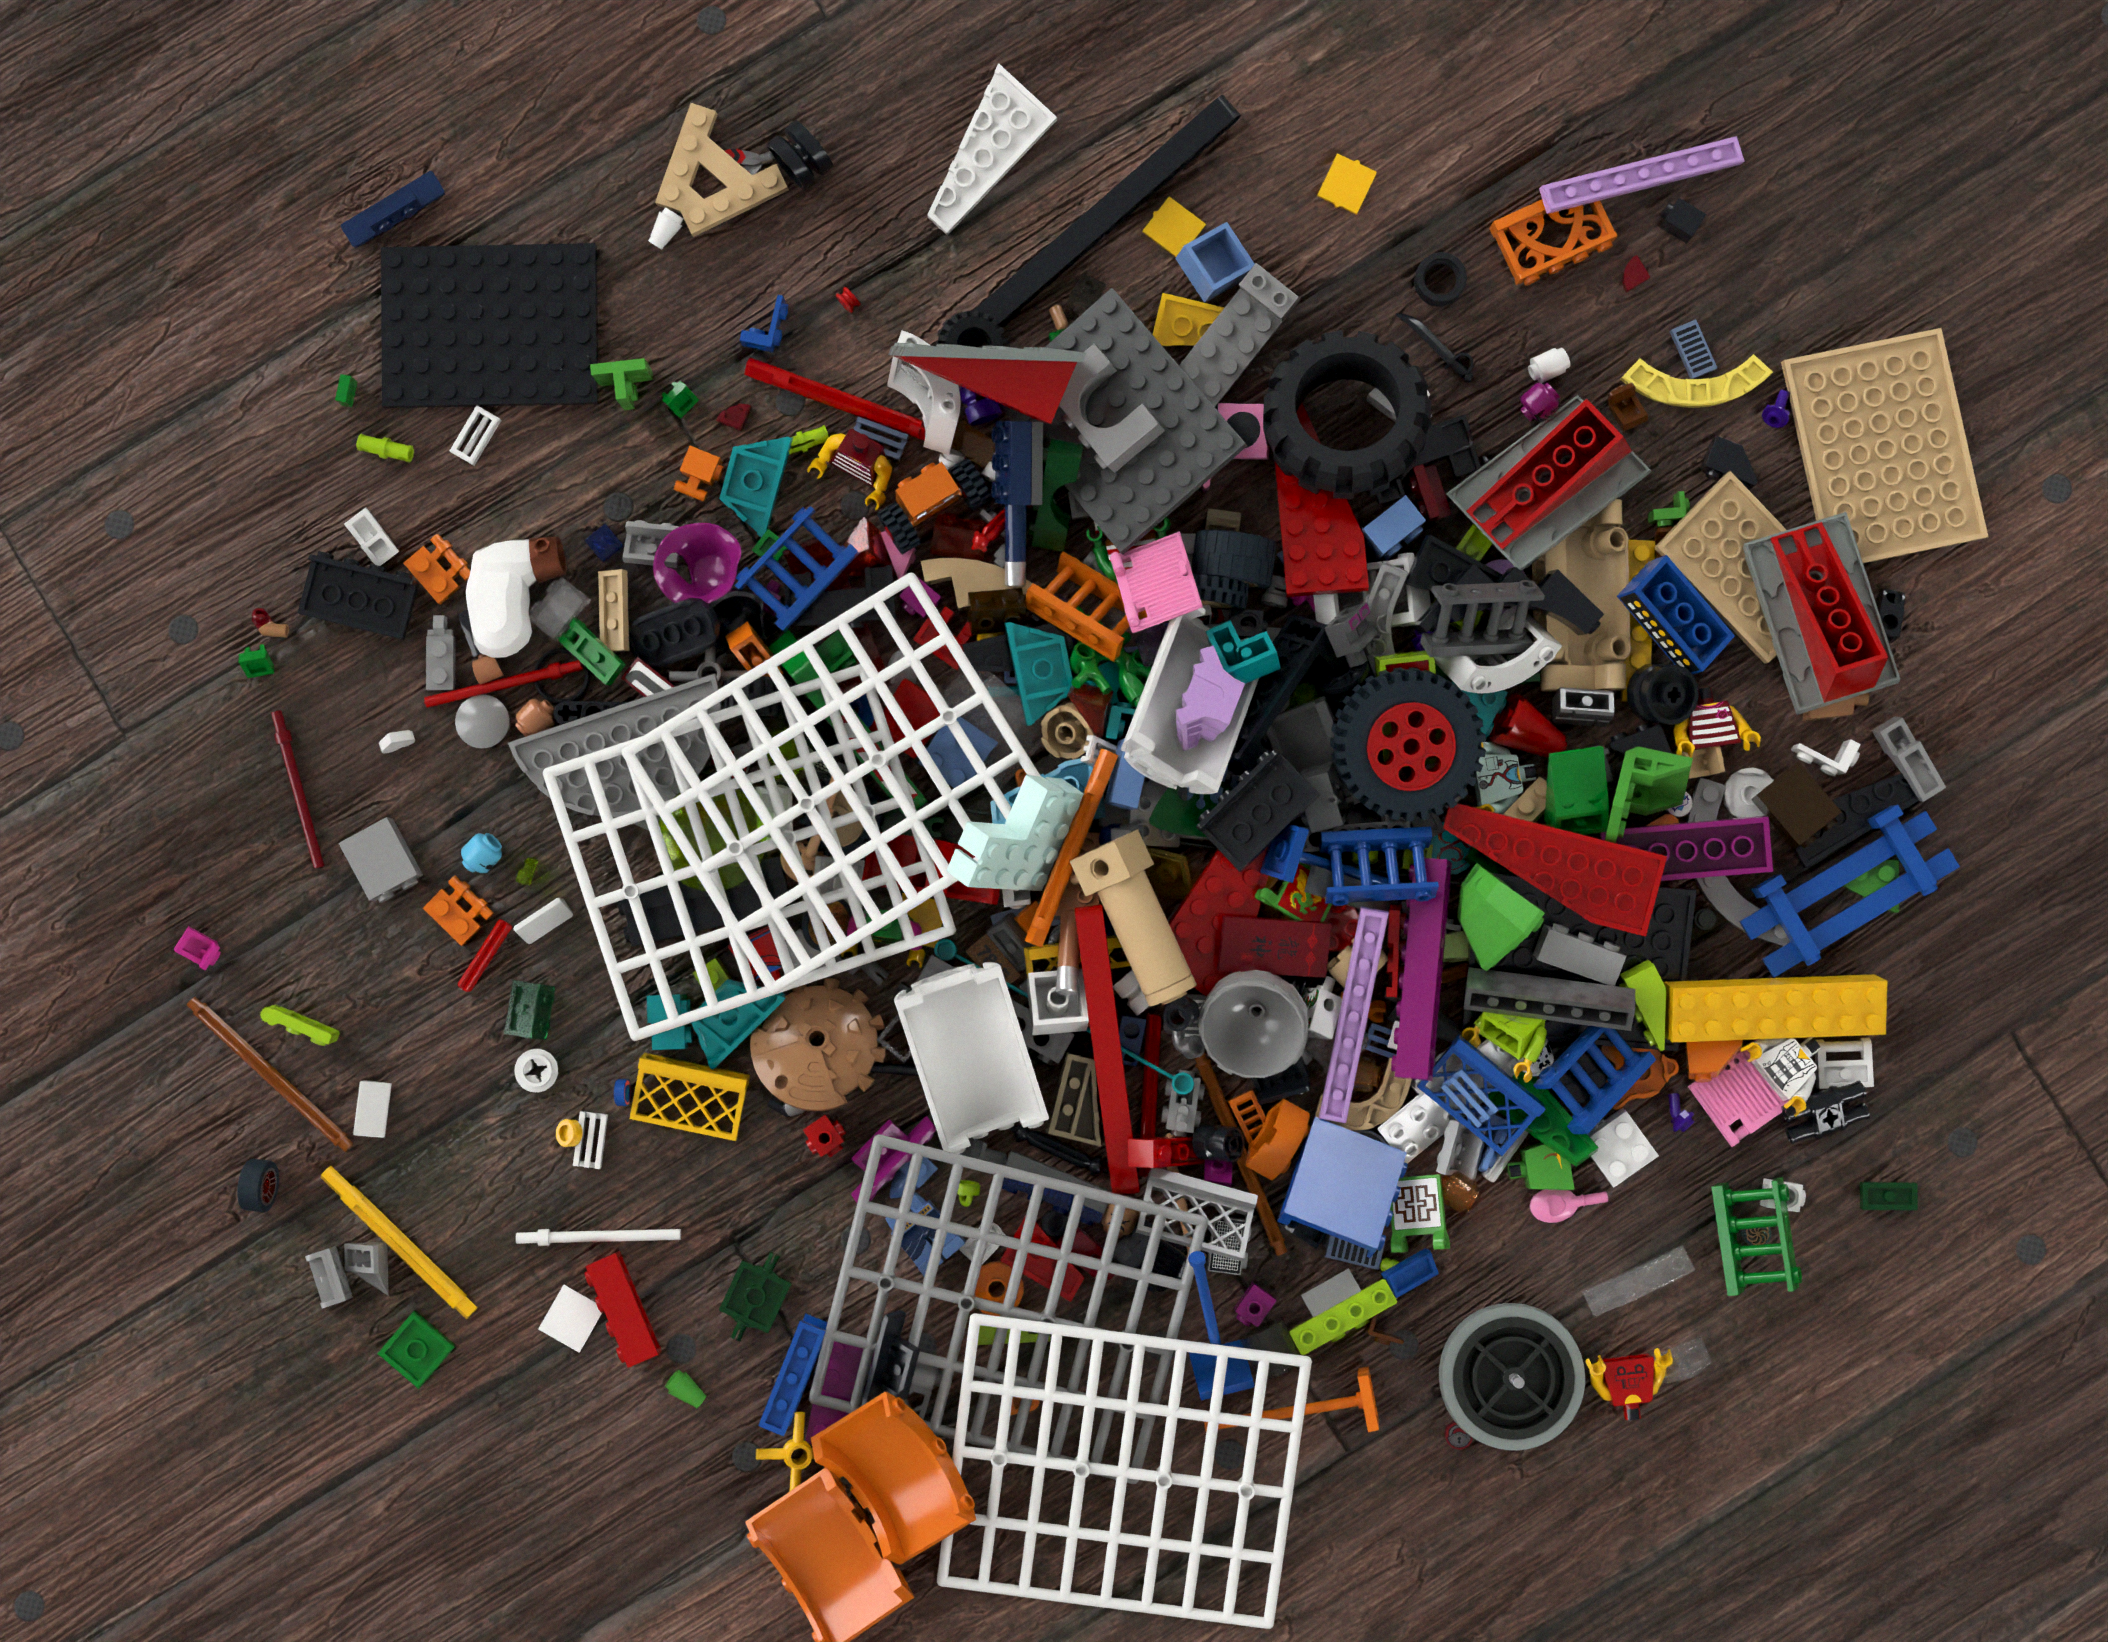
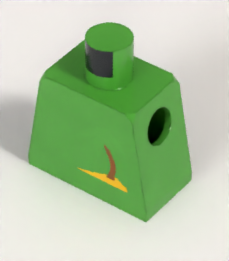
M1542 1142L1520 1149L1522 1161L1507 1163L1509 1179L1524 1178L1525 1185L1529 1189L1575 1190L1571 1163Z

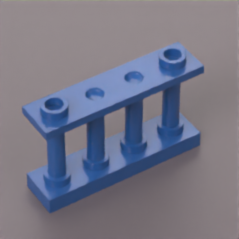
M811 506L807 510L802 507L793 516L792 519L795 522L750 569L745 567L735 578L738 580L735 586L739 590H742L747 585L776 613L775 617L778 620L775 624L783 632L799 618L859 554L858 550L851 544L847 548L844 545L840 546L811 519L812 515L816 512ZM802 526L833 554L832 557L835 560L828 568L825 565L821 566L792 538ZM783 546L814 573L813 577L816 580L810 587L802 586L773 558ZM764 566H767L795 593L794 597L797 600L791 607L787 604L784 606L754 578Z
M1431 827L1321 832L1319 851L1320 854L1327 853L1330 855L1334 886L1327 887L1325 904L1333 903L1336 906H1343L1349 902L1408 899L1424 902L1435 898L1439 885L1438 882H1427L1423 851L1430 846L1432 839ZM1409 849L1413 852L1416 883L1400 884L1396 856L1397 850ZM1370 851L1385 852L1389 884L1372 885L1369 861ZM1343 852H1355L1358 854L1361 886H1345L1341 858Z
M1588 1026L1551 1066L1546 1067L1540 1072V1078L1533 1086L1536 1089L1552 1088L1573 1113V1120L1567 1125L1568 1129L1573 1134H1588L1656 1061V1058L1650 1051L1633 1052L1616 1029ZM1603 1032L1625 1058V1064L1619 1070L1614 1068L1594 1043ZM1585 1051L1590 1054L1608 1077V1082L1600 1089L1577 1062ZM1568 1070L1573 1073L1591 1095L1590 1101L1585 1107L1580 1106L1559 1080Z
M805 1313L803 1321L800 1320L759 1422V1427L785 1436L821 1350L827 1321Z

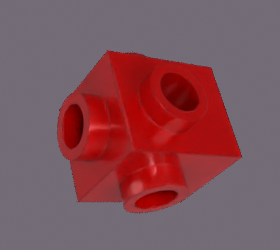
M828 1113L803 1129L808 1137V1140L805 1142L814 1155L818 1153L822 1157L827 1153L829 1157H832L843 1149L841 1143L845 1141L843 1135L846 1134V1131L838 1120L833 1122ZM823 1133L829 1135L830 1140L828 1142L822 1139Z

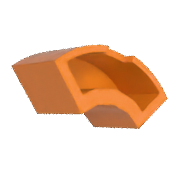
M1282 1099L1267 1112L1266 1120L1260 1132L1248 1146L1246 1167L1271 1181L1280 1173H1286L1301 1141L1307 1137L1310 1131V1126L1308 1125L1310 1113L1286 1099Z

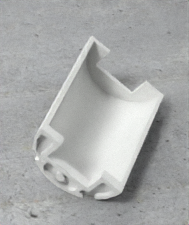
M1204 608L1169 621L1121 751L1126 752L1124 758L1135 770L1159 784L1173 789H1177V786L1189 787V792L1195 794L1218 793L1259 678L1244 685L1230 724L1223 733H1219L1215 740L1211 742L1200 737L1197 747L1183 751L1177 738L1176 710L1182 708V693L1187 692L1194 675L1193 665L1200 663V649L1209 647L1205 631L1210 628L1197 618L1205 614L1206 610Z
M993 962L983 963L984 968H976L975 964H969L934 974L912 984V991L906 993V990H902L894 998L944 1151L956 1154L963 1153L967 1147L971 1146L969 1138L980 1139L987 1136L989 1131L1009 1129L1018 1121H1020L1023 1128H1036L1043 1125L1044 1121L1049 1119L1001 966Z

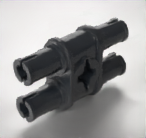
M1858 1080L1855 1083L1841 1087L1829 1086L1827 1090L1810 1095L1806 1101V1109L1796 1117L1794 1116L1796 1110L1792 1105L1787 1109L1784 1105L1781 1106L1782 1114L1787 1122L1809 1116L1807 1121L1785 1128L1790 1143L1794 1144L1795 1142L1812 1137L1820 1139L1823 1135L1838 1130L1845 1131L1848 1125L1870 1119L1869 1110L1864 1102L1842 1109L1845 1103L1866 1097V1091L1861 1081Z

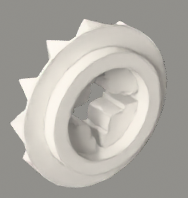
M528 1050L518 1058L515 1064L516 1080L527 1091H546L555 1084L559 1074L558 1062L551 1053L545 1050ZM534 1063L538 1066L547 1065V1068L541 1072L542 1077L540 1078L537 1075L527 1076V1073L534 1068Z

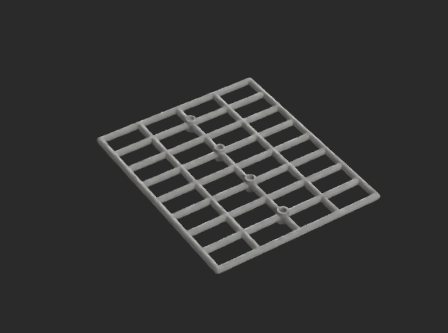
M877 1134L872 1141L809 1401L815 1405L851 1413L861 1407L862 1396L874 1349L878 1342L877 1339L889 1291L892 1288L920 1294L908 1342L916 1347L919 1345L930 1298L958 1304L959 1311L947 1358L920 1351L917 1360L918 1363L944 1369L931 1421L924 1420V1422L935 1435L951 1439L955 1438L956 1428L941 1425L954 1372L963 1374L964 1362L957 1361L969 1313L973 1308L1000 1314V1317L1106 1330L1094 1326L1108 1273L1138 1280L1126 1328L1122 1331L1124 1333H1136L1149 1283L1178 1290L1166 1338L1177 1339L1194 1277V1269L1190 1266L1188 1257L1192 1252L1201 1251L1208 1219L1205 1216ZM882 1147L912 1154L899 1209L869 1201ZM923 1157L953 1164L939 1219L910 1212ZM964 1167L993 1174L980 1229L950 1222ZM1004 1177L1034 1185L1020 1239L990 1232ZM1044 1188L1074 1195L1060 1249L1031 1242ZM1085 1198L1115 1205L1101 1259L1071 1252ZM1126 1208L1155 1215L1141 1269L1112 1262ZM866 1212L896 1219L884 1269L880 1273L853 1266ZM1166 1218L1196 1225L1182 1279L1152 1272ZM907 1222L936 1229L923 1284L898 1278L894 1273ZM947 1232L977 1240L965 1288L961 1293L934 1287ZM987 1243L1017 1250L1003 1304L978 1298L975 1295ZM1028 1253L1057 1260L1045 1310L1041 1313L1014 1307ZM1068 1263L1098 1270L1084 1324L1058 1318L1055 1315ZM850 1277L876 1283L879 1288L866 1338L837 1331ZM997 1327L987 1368L975 1365L974 1377L984 1379L983 1382L1003 1384L1005 1373L997 1370L1008 1329ZM1038 1333L1027 1378L1015 1375L1014 1386L1045 1389V1383L1037 1380L1049 1334ZM1080 1338L1067 1388L1056 1386L1055 1391L1086 1395V1393L1078 1391L1090 1339ZM834 1341L863 1348L850 1402L821 1395ZM1116 1343L1119 1344L1120 1350L1107 1398L1118 1399L1130 1352L1134 1350V1345ZM1145 1347V1351L1161 1355L1148 1402L1160 1404L1174 1350ZM980 1393L970 1432L966 1431L965 1442L993 1449L996 1444V1438L981 1435L991 1394ZM1021 1398L1010 1442L1007 1441L1006 1445L1008 1452L1036 1455L1037 1448L1021 1445L1032 1399ZM1062 1404L1050 1452L1047 1451V1457L1075 1459L1061 1455L1073 1404ZM1104 1409L1090 1462L1101 1464L1114 1412L1125 1414V1411ZM1136 1413V1417L1142 1418L1144 1421L1131 1468L1142 1469L1156 1415ZM1098 1475V1476H1102V1477H1106V1478H1110V1479L1116 1480V1477L1105 1476V1475ZM1127 1478V1483L1136 1484L1139 1481Z

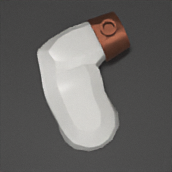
M558 536L494 543L473 554L470 576L466 587V601L474 645L480 653L492 658L507 657L517 653L529 642L532 634L529 617V587L536 581L540 583L565 575L567 572L565 552Z

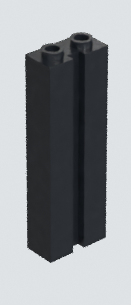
M780 856L759 861L768 891L775 900L788 892V882L780 863ZM740 865L718 870L730 908L738 922L762 908L757 892ZM697 875L678 881L695 933L725 926L720 912ZM667 885L640 894L639 898L654 942L684 936ZM629 900L618 901L619 913L621 916L626 915L628 924L623 927L626 942H631L632 947L643 945Z

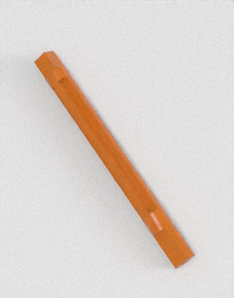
M1101 749L1085 787L1079 809L1072 820L1069 832L1066 835L1024 940L1042 948L1073 871L1070 861L1079 856L1119 756L1108 750Z

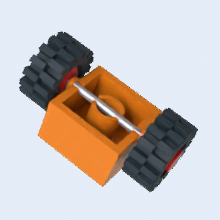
M968 458L948 470L942 462L937 465L934 462L930 463L921 470V475L914 479L910 476L902 480L897 485L899 488L895 490L896 502L877 512L883 528L902 555L921 544L913 527L956 502L959 496L963 497V500L972 511L992 500L983 478H981L978 470L975 469V466Z

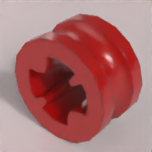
M846 287L843 288L842 294L837 293L835 295L836 299L850 314L854 312L853 308L855 306H861L859 300Z

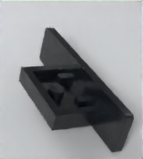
M902 1310L885 1314L881 1322V1330L874 1349V1357L868 1372V1381L865 1393L862 1396L861 1406L885 1391L903 1400L908 1399L920 1349L900 1337L906 1317V1312Z

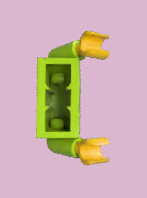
M1483 1012L1474 1022V1028L1469 1027L1463 1030L1462 1037L1477 1048L1481 1044L1480 1034L1518 1060L1525 1058L1523 1062H1519L1514 1066V1074L1517 1078L1521 1071H1527L1523 1078L1524 1082L1527 1083L1532 1079L1530 1066L1532 1062L1536 1063L1544 1048L1547 1031L1544 1028L1546 1020Z

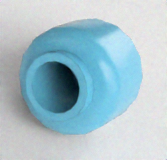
M489 833L475 834L461 849L464 867L470 872L487 873L501 859L502 845L497 838Z

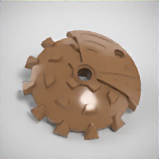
M824 978L823 986L807 987L805 984L793 988V992L785 996L786 999L765 1019L763 1026H758L751 1032L750 1051L753 1066L759 1079L773 1096L787 1105L798 1109L827 1111L848 1104L845 1095L857 1087L865 1092L875 1080L868 1075L875 1061L884 1063L886 1056V1047H878L877 1031L884 1030L885 1027L881 1015L878 1014L872 1017L864 1006L869 998L861 990L856 989L852 995L839 989L840 981L833 978ZM816 1036H822L825 1038V1041L821 1046L811 1045L812 1039Z

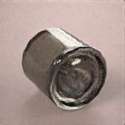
M1282 1317L1261 1323L1258 1327H1253L1238 1338L1243 1348L1301 1355ZM1249 1360L1257 1375L1258 1361ZM1269 1363L1267 1379L1281 1376L1296 1366Z

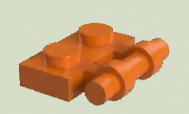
M436 534L430 539L436 547L432 553L425 546H422L403 564L435 601L441 605L461 588L454 579L460 574L467 581L470 576V569L468 568L469 564L464 558L460 559L452 550L453 546L448 540L444 541L439 534ZM442 557H445L452 565L448 571L438 562Z
M455 875L448 881V884L455 889L454 892L450 895L447 891L441 889L423 909L461 946H464L482 928L475 918L480 914L487 921L493 916L494 912L488 907V903L483 898L479 899L470 890L471 886L466 881L462 882ZM462 897L472 906L468 912L458 903Z

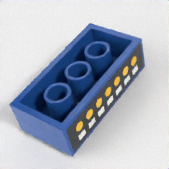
M1667 555L1649 561L1617 595L1619 600L1674 665L1685 667L1692 674L1703 672L1735 637Z

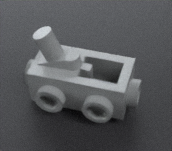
M1179 1070V1073H1188L1193 1077L1194 1088L1188 1094H1178L1172 1087V1080L1167 1079L1165 1095L1170 1096L1168 1107L1163 1106L1161 1122L1166 1123L1165 1128L1171 1130L1170 1135L1187 1137V1132L1193 1133L1194 1127H1199L1201 1111L1196 1110L1198 1100H1203L1205 1084H1200L1201 1078L1195 1077L1194 1071Z

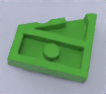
M1885 860L1842 887L1865 898L1899 877V860ZM1899 904L1890 908L1888 911H1890L1891 913H1898Z

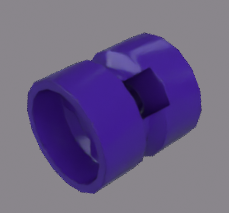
M959 387L962 404L967 405L965 413L969 425L984 424L1002 415L999 403L966 388Z

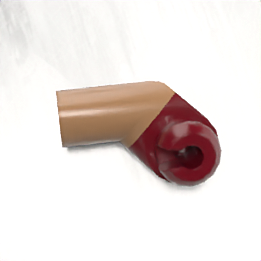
M263 608L253 610L252 622L261 635L288 637V624L274 623Z

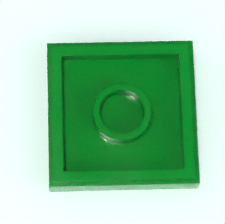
M413 1311L377 1354L415 1387L420 1389L456 1345L417 1311Z

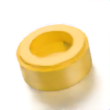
M565 1119L558 1124L556 1138L561 1146L575 1147L580 1143L582 1127L578 1121Z

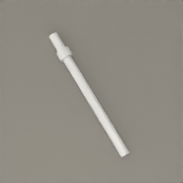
M538 1229V1232L516 1233V1244L538 1243V1246H550V1243L681 1240V1229L550 1232V1229Z

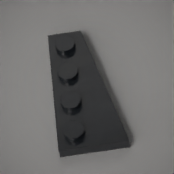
M1051 623L1031 627L1064 636L1068 658H1070L1074 649L1071 635ZM1007 634L961 644L963 652L975 671H1014Z

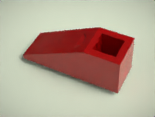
M1193 1136L1128 1139V1167L1160 1168L1204 1164L1205 1160L1198 1159L1195 1156L1192 1146Z

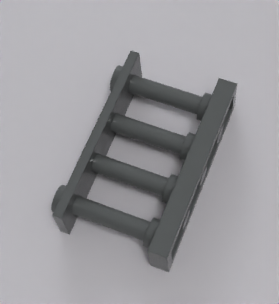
M1522 580L1512 583L1465 585L1447 583L1442 586H1432L1431 591L1442 606L1436 631L1433 633H1423L1420 643L1429 657L1523 653L1533 645V641L1523 628L1529 602L1544 600L1545 597L1535 582ZM1504 602H1518L1513 627L1506 630H1498ZM1479 603H1493L1487 629L1484 631H1473ZM1453 604H1467L1462 630L1459 632H1447Z

